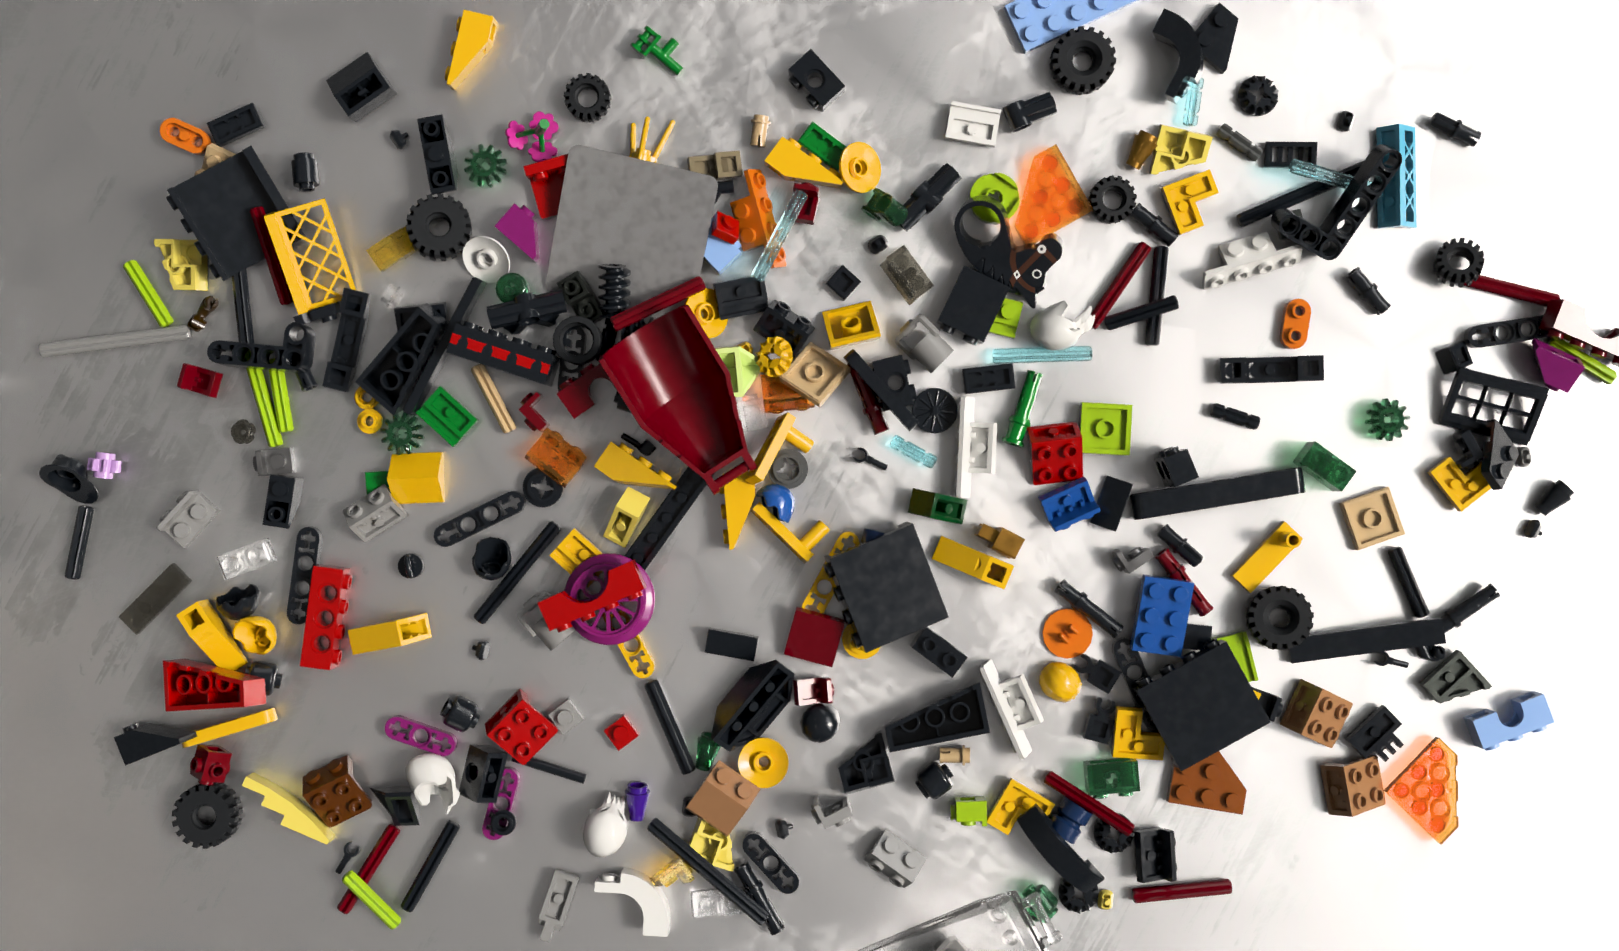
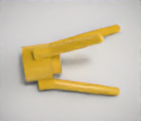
M647 116L645 117L639 148H636V124L631 123L629 157L656 163L675 121H670L653 155L650 156L651 151L645 149L650 118Z

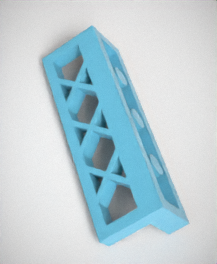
M1403 124L1377 127V145H1388L1399 151L1402 155L1401 166L1377 199L1378 228H1417L1415 127ZM1389 153L1384 156L1383 163L1388 160Z

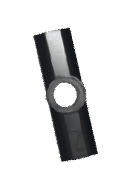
M946 163L928 181H924L910 195L911 198L892 217L907 232L926 213L929 214L944 199L943 197L962 179L952 166Z

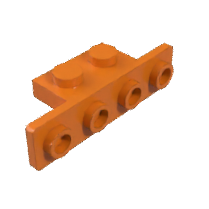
M760 169L745 170L744 174L750 195L730 203L733 217L739 221V239L742 250L750 251L764 246L771 269L786 267V254L781 246L779 228L775 223L772 213V202L768 198L765 187V177Z

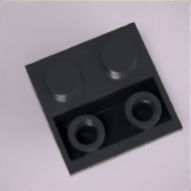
M366 52L326 80L338 103L348 117L355 122H358L397 95L369 52Z

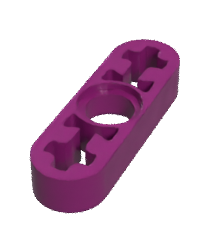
M401 715L390 718L385 724V733L389 738L440 756H448L457 748L458 742L454 734ZM399 721L401 722L400 727L404 729H409L410 725H412L413 728L409 732V738H406L408 734L406 731H399L396 734L392 724ZM417 729H424L427 732L428 739L426 742L421 743L415 739V731ZM435 733L437 734L436 740L442 741L447 738L448 744L451 747L443 750L440 743L434 742L432 746L429 744L432 742Z
M505 767L503 776L510 773V777L514 779V782H510L507 787V791H512V793L499 791L498 797L502 796L507 799L508 807L505 810L512 812L520 782V774L513 767ZM502 779V781H501V785H500V789H501V790L504 788V784H505V780H504V779ZM494 803L488 804L482 827L484 836L490 840H497L503 836L492 833V828L488 827L491 825L490 822L493 816L491 812L495 814L499 811ZM501 818L500 824L507 826L508 820Z

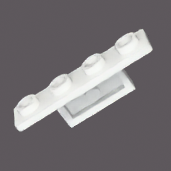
M1268 232L1219 245L1218 252L1225 266L1203 272L1202 286L1204 290L1219 288L1224 284L1243 281L1259 274H1268L1276 269L1292 267L1300 263L1302 247L1298 244L1276 251Z
M961 396V402H959L957 408L960 424L956 432L959 445L955 456L957 477L954 480V490L956 497L970 498L971 473L995 474L997 423L974 422L975 398Z
M988 660L979 667L981 680L989 689L991 702L998 709L1001 716V725L1010 736L1013 751L1018 754L1020 760L1024 759L1032 749L1023 729L1040 724L1044 719L1024 674L1001 682L992 660Z

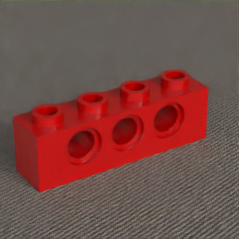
M322 564L313 566L300 660L301 667L332 670L337 668V665L341 662L342 650L339 649L340 639L343 640L346 630L345 625H343V617L347 614L349 608V600L346 599V594L352 584V575L349 574L350 568ZM328 586H332L336 591L333 599L329 598L326 594ZM325 611L330 612L332 615V622L330 624L323 620V613ZM321 636H325L329 641L327 649L321 647L319 643Z

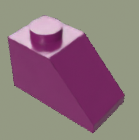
M514 203L495 227L537 263L540 259L538 224L532 219L535 214L525 205L519 208Z
M1534 338L1531 343L1540 374L1545 382L1544 385L1555 392L1562 390L1568 393L1585 369L1582 361L1569 353Z

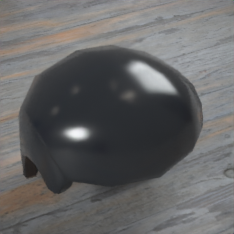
M816 703L807 708L803 713L800 725L802 733L810 741L821 743L831 739L837 733L841 719L838 711L831 704Z

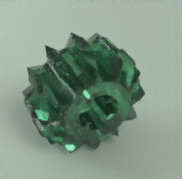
M480 144L478 146V153L473 149L469 151L473 158H465L464 161L470 164V166L464 168V171L471 174L469 180L471 182L477 181L479 187L482 188L486 182L492 188L494 179L498 183L502 182V179L498 176L499 174H507V170L502 168V166H505L508 162L506 159L501 158L503 155L501 150L495 151L493 145H489L485 150V147ZM486 162L490 169L485 170L481 165Z
M1388 398L1382 399L1381 403L1374 402L1372 404L1374 410L1366 411L1367 415L1371 416V419L1365 420L1364 423L1372 424L1368 432L1370 434L1376 433L1377 440H1382L1385 437L1386 441H1393L1394 436L1401 438L1403 436L1401 430H1408L1409 428L1404 421L1411 418L1409 415H1403L1407 407H1399L1398 400L1390 402ZM1384 417H1390L1391 422L1385 423Z
M404 412L401 417L399 414L392 416L393 421L386 419L384 422L388 429L381 428L380 432L387 433V437L382 438L381 441L382 443L390 442L387 447L388 451H393L396 448L397 455H402L404 450L407 454H412V446L417 449L421 447L420 443L416 440L425 438L423 434H418V431L422 430L424 426L421 424L415 426L418 421L416 416L409 419V414ZM400 429L407 430V432H404V434H407L406 438H399L401 434H398V431Z

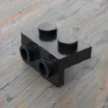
M1161 827L1134 831L1137 882L1147 883L1163 879L1170 882L1177 881L1174 831Z

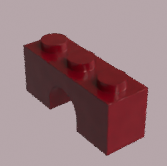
M591 363L579 371L582 375L575 381L569 378L559 385L561 391L557 393V396L574 419L596 404L590 393L592 382L597 378H605L611 382L601 364L594 367Z

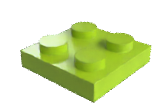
M1081 402L1079 430L1082 435L1083 453L1130 455L1132 405Z

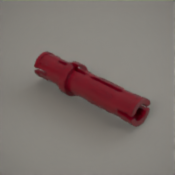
M850 367V374L864 407L863 413L864 415L867 414L874 435L889 430L881 410L882 404L878 402L875 393Z
M1168 548L1156 554L1155 559L1158 560L1168 573V578L1192 581L1185 572V566L1178 563ZM1194 584L1191 604L1199 616L1203 617L1212 611L1214 607Z

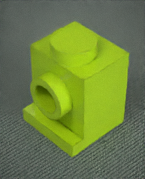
M954 797V804H950V819L961 822V825L964 826L976 825L978 821H980L982 826H987V801L985 797Z

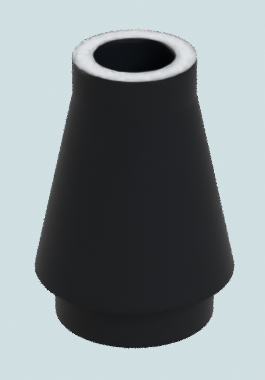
M1559 479L1555 483L1552 482L1534 507L1546 517L1550 512L1572 500L1570 497L1574 492Z

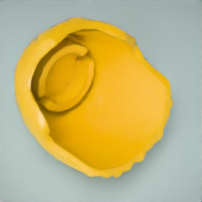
M248 616L235 623L232 631L233 638L242 643L243 649L246 652L265 655L275 647L277 640L276 628L269 619L261 616Z
M1049 663L1042 669L1039 676V685L1043 693L1057 702H1069L1072 699L1074 700L1077 694L1080 693L1082 685L1080 675L1066 663Z

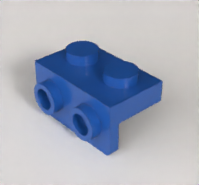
M1084 476L1038 497L1046 519L1055 532L1068 529L1072 524L1081 520L1090 519L1094 514L1101 511Z

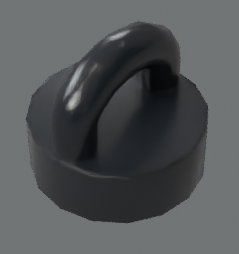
M415 553L403 555L398 562L399 573L405 578L412 579L418 577L424 570L423 559Z

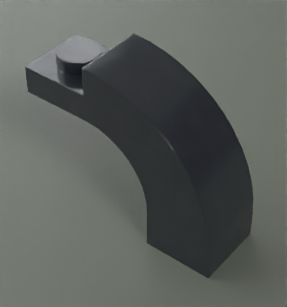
M1164 8L1152 32L1155 39L1171 45L1179 53L1178 69L1165 92L1167 100L1177 104L1179 99H1183L1188 92V81L1198 85L1203 71L1204 59L1199 39L1192 26L1180 15Z

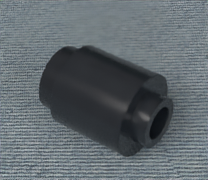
M307 152L294 154V160L291 161L293 186L299 188V191L302 192L314 191L315 187L319 186L318 163L314 159V154Z

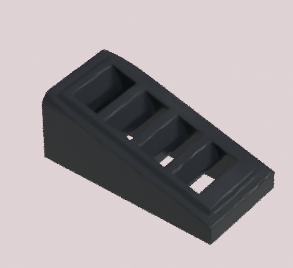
M1265 142L1264 168L1316 170L1318 142ZM1273 148H1278L1277 162H1272ZM1283 148L1288 149V162H1282ZM1293 149H1299L1298 162H1293ZM1304 149L1309 150L1308 162H1303Z

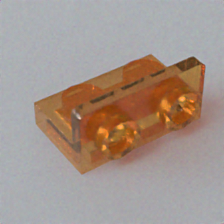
M765 374L761 375L765 413L779 414L788 410L805 411L815 407L814 403L780 382V376L770 377Z
M549 428L543 431L542 436L525 455L526 460L564 488L582 469L587 459L580 448L570 445L563 439L560 433Z

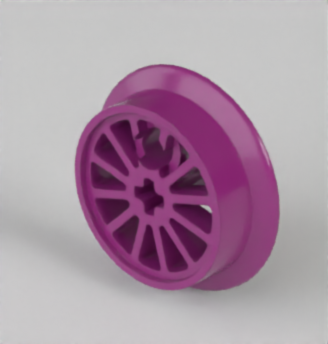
M608 553L590 557L574 569L567 580L564 591L571 597L580 600L579 592L581 589L583 594L590 598L582 599L581 601L597 599L607 586L608 571L632 559L619 554ZM638 563L636 564L647 587L641 590L642 596L631 600L638 603L636 611H632L620 604V602H629L628 598L625 597L618 601L619 606L605 612L604 607L599 609L593 625L587 620L582 622L578 618L572 621L571 624L581 636L594 643L616 645L633 639L644 630L654 611L655 593L651 579ZM604 571V579L596 576L595 572ZM595 580L600 583L601 587L598 594L589 592V581ZM618 608L632 615L633 618L628 623H625L616 609ZM604 612L606 613L607 630L597 627ZM611 612L616 617L621 628H611Z

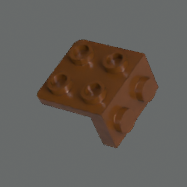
M348 754L339 759H334L329 764L317 770H312L303 776L302 796L327 827H334L372 807V800L353 777V761Z

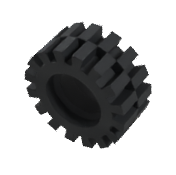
M586 73L585 76L578 74V78L575 79L573 77L571 79L570 85L567 83L564 101L568 110L576 119L578 118L582 122L587 120L590 123L594 122V119H602L601 116L608 113L607 109L611 107V94L606 83L599 76H592L591 73ZM584 89H592L597 93V101L591 107H584L578 101V96Z
M1112 175L1101 179L1091 189V194L1088 197V201H1090L1089 209L1093 211L1092 215L1094 217L1097 216L1101 222L1106 221L1107 224L1112 222L1118 223L1132 213L1133 208L1136 206L1135 199L1137 195L1133 192L1135 190L1134 186H1130V181L1127 179L1125 181L1122 180L1121 176L1114 177ZM1114 190L1120 194L1122 202L1119 208L1109 209L1104 205L1103 196L1105 192Z
M1456 238L1451 239L1450 244L1446 241L1439 248L1435 259L1434 271H1437V278L1442 277V283L1445 284L1447 281H1450V287H1454V284L1458 283V288H1462L1464 283L1469 286L1473 280L1476 281L1485 262V258H1483L1484 252L1483 250L1479 251L1480 246L1478 244L1473 247V241L1470 239L1468 243H1464L1465 238H1460L1459 242H1456ZM1454 256H1461L1469 261V266L1463 270L1455 269L1449 264V260Z

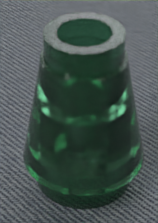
M702 732L701 737L697 739L695 767L701 771H710L721 748L719 744L711 739L712 732Z

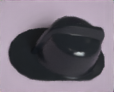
M59 454L52 464L41 467L39 471L40 478L45 483L77 502L92 504L99 497L96 487L87 480L88 475L84 464L77 459Z

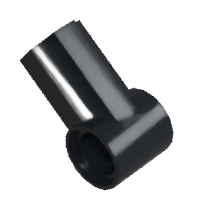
M1050 92L1027 101L1019 100L1002 108L1012 133L1031 126L1033 122L1057 113L1056 104Z

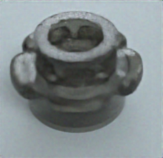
M239 420L231 428V436L238 444H249L255 438L256 428L253 423H248V420Z

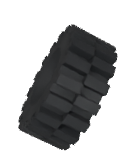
M1079 26L1077 30L1072 28L1068 30L1067 34H1063L1054 46L1049 64L1050 69L1053 70L1052 77L1053 79L1057 78L1059 81L1057 85L1060 88L1062 86L1067 88L1066 92L1076 91V95H1082L1083 92L1090 94L1095 89H1100L1115 69L1113 67L1116 64V57H1114L1115 47L1111 48L1110 44L1112 41L1109 37L1105 39L1103 37L1104 32L1101 30L1099 33L1094 32V27H1089L1088 30L1084 29V26ZM1085 52L1090 55L1092 65L1088 70L1080 71L1074 67L1073 57L1076 53Z
M441 193L437 194L438 197H433L432 194L426 195L427 199L423 200L420 198L417 200L418 204L416 206L412 205L410 215L407 214L406 229L413 248L420 252V255L423 257L428 256L430 260L436 261V258H439L441 261H447L446 258L448 257L454 259L457 257V253H463V248L470 240V235H472L469 213L467 209L463 208V204L459 200L457 202L454 201V197L450 195L446 198ZM443 218L449 223V230L445 235L435 236L430 232L429 224L433 219Z
M1273 586L1257 594L1249 604L1248 613H1246V619H1248L1247 627L1252 633L1251 636L1254 639L1256 638L1259 644L1272 650H1286L1301 644L1309 636L1310 629L1313 628L1314 624L1312 623L1314 612H1311L1310 609L1312 606L1310 602L1305 600V596L1302 593L1299 594L1296 592V589L1287 588L1286 586ZM1276 608L1284 609L1289 614V623L1284 628H1276L1270 622V613Z
M214 782L211 786L198 784L180 795L181 798L176 800L174 806L177 808L172 811V816H176V820L172 821L173 827H179L180 830L175 833L178 837L181 835L185 836L183 839L184 843L193 842L192 847L194 848L203 846L202 849H208L211 846L215 847L236 833L238 830L237 826L241 824L243 819L239 818V815L243 813V808H238V804L241 803L240 798L235 799L233 797L236 792L233 789L230 791L226 790L228 785L224 783L217 785V782ZM202 806H210L215 811L216 819L210 825L203 824L198 818V810Z

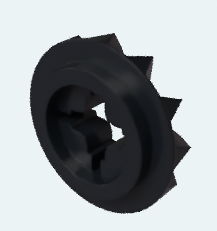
M1254 75L1241 84L1238 90V102L1246 113L1252 116H1263L1271 112L1276 106L1279 90L1274 85V81L1269 80L1266 76ZM1260 87H1262V95H1264L1266 99L1262 98L1256 104V96L1252 95L1253 93L1251 92H1256Z
M548 467L535 468L526 475L523 481L524 496L534 506L549 507L559 501L563 493V480L556 471ZM546 476V485L553 488V490L545 491L541 498V490L534 487L533 484H541Z
M1118 813L1119 815L1130 821L1126 816ZM1101 819L1097 820L1093 834L1097 845L1102 850L1112 854L1123 852L1124 849L1131 846L1134 830L1129 836L1121 832L1118 833L1117 842L1113 837H1107L1111 833L1110 825Z
M1063 879L1058 889L1062 905L1069 911L1079 914L1084 911H1090L1091 907L1097 903L1098 886L1096 885L1087 893H1083L1084 901H1082L1079 897L1073 898L1075 888Z

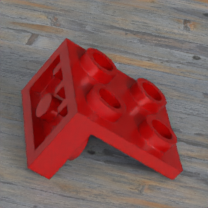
M568 154L523 166L526 177L531 182L542 219L558 215Z
M1077 421L1027 428V438L1031 447L1032 481L1034 485L1075 481L1083 477L1082 435Z
M521 689L485 723L487 736L522 765H525L558 732V728L529 704L527 694Z

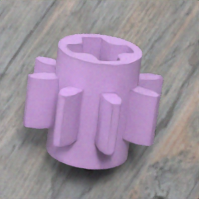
M96 452L95 458H88L87 470L93 471V477L113 479L114 473H121L122 461L115 460L116 454Z

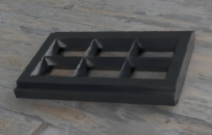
M1459 366L1438 423L1462 430L1470 429L1471 432L1490 436L1491 431L1486 428L1487 421L1478 419L1482 406L1502 411L1499 423L1510 440L1527 446L1547 400L1549 389ZM1464 382L1483 387L1479 400L1459 395ZM1489 388L1509 393L1505 406L1484 401ZM1514 395L1534 399L1530 413L1510 408ZM1457 400L1477 404L1472 417L1452 413ZM1507 413L1528 417L1523 430L1503 425Z

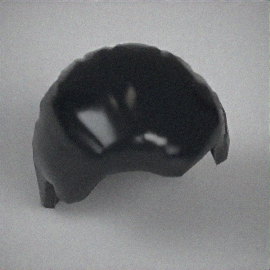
M489 537L481 539L477 543L475 554L472 557V566L477 576L492 581L506 574L512 559L507 541Z
M250 584L246 589L233 587L225 595L217 597L216 608L228 619L239 621L255 612L258 607L260 591L253 584Z

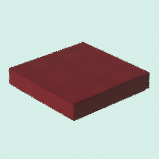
M796 607L784 655L833 667L845 620Z

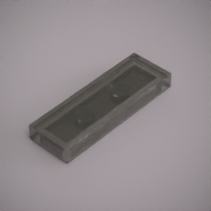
M172 563L119 618L136 635L140 634L192 580L175 563Z

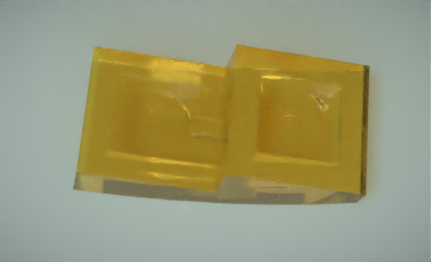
M406 226L366 250L381 272L386 271L401 259H407L417 252L410 242Z

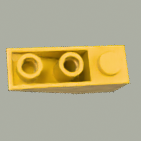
M463 10L462 17H458L456 31L458 32L457 41H453L450 51L453 58L451 66H447L445 71V81H447V85L452 90H456L492 48L498 25L493 16Z
M782 136L764 160L765 166L784 180L800 183L808 182L813 185L839 189L843 187L844 182L841 180L840 173L833 168L827 170L820 165L822 161L811 152L808 155L800 150L802 146L791 137L787 140Z
M610 442L594 465L599 471L620 484L673 490L677 488L676 485L670 482L672 479L670 475L661 469L658 473L651 468L653 463L643 456L639 458L633 456L634 450L623 442L620 445Z
M749 471L720 488V494H725V504H721L722 519H727L728 529H723L724 544H729V550L735 548L756 497L755 484L752 485L745 480Z
M943 536L940 537L932 559L1002 589H1005L1014 568L1009 563Z
M208 599L197 601L176 615L188 635L217 667L236 671L248 663V660Z

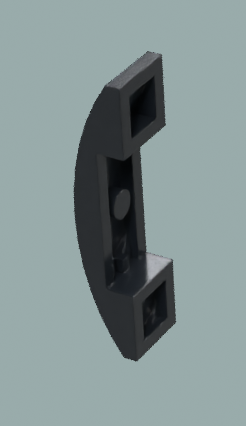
M344 288L339 308L341 317L331 361L327 362L322 384L324 387L343 392L349 391L364 342L370 305L369 293Z
M1324 355L1220 358V384L1324 381Z
M1034 804L1017 817L1019 825L1038 852L1075 888L1083 893H1087L1104 880L1105 877L1088 859L1084 861L1052 827L1053 821L1037 804Z

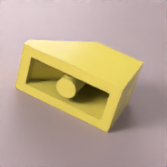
M627 487L615 506L603 537L626 548L646 510L650 498Z

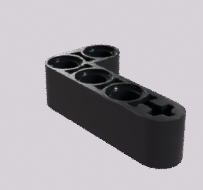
M292 322L285 329L283 346L218 340L208 346L207 355L212 362L229 367L305 373L310 370L313 364L316 334L311 327L299 322ZM303 329L304 336L298 341L297 333ZM250 350L251 358L245 361V353ZM229 351L232 352V356L221 355V353ZM275 352L276 359L270 364L269 357ZM300 354L301 361L299 365L295 366L294 358Z

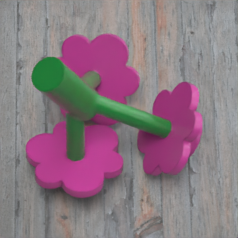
M541 111L534 114L533 120L529 123L530 130L525 131L522 124L518 125L516 121H510L508 124L509 128L505 130L508 145L511 148L522 150L528 142V136L533 135L539 141L534 142L532 148L528 149V154L531 155L532 160L540 162L551 159L557 155L558 150L552 146V143H544V139L549 140L552 138V134L556 133L559 129L558 123L553 121L554 116L548 113L545 115Z

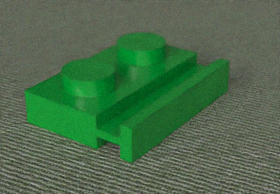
M439 386L416 412L420 418L452 447H455L479 421L442 386Z

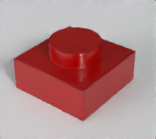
M717 211L712 217L711 235L734 245L739 239V221Z
M625 714L604 729L605 734L618 751L640 735Z

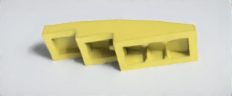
M254 772L245 777L242 784L243 787L265 796L261 804L262 806L284 815L280 825L326 845L334 840L336 836L334 832L299 798L278 784Z

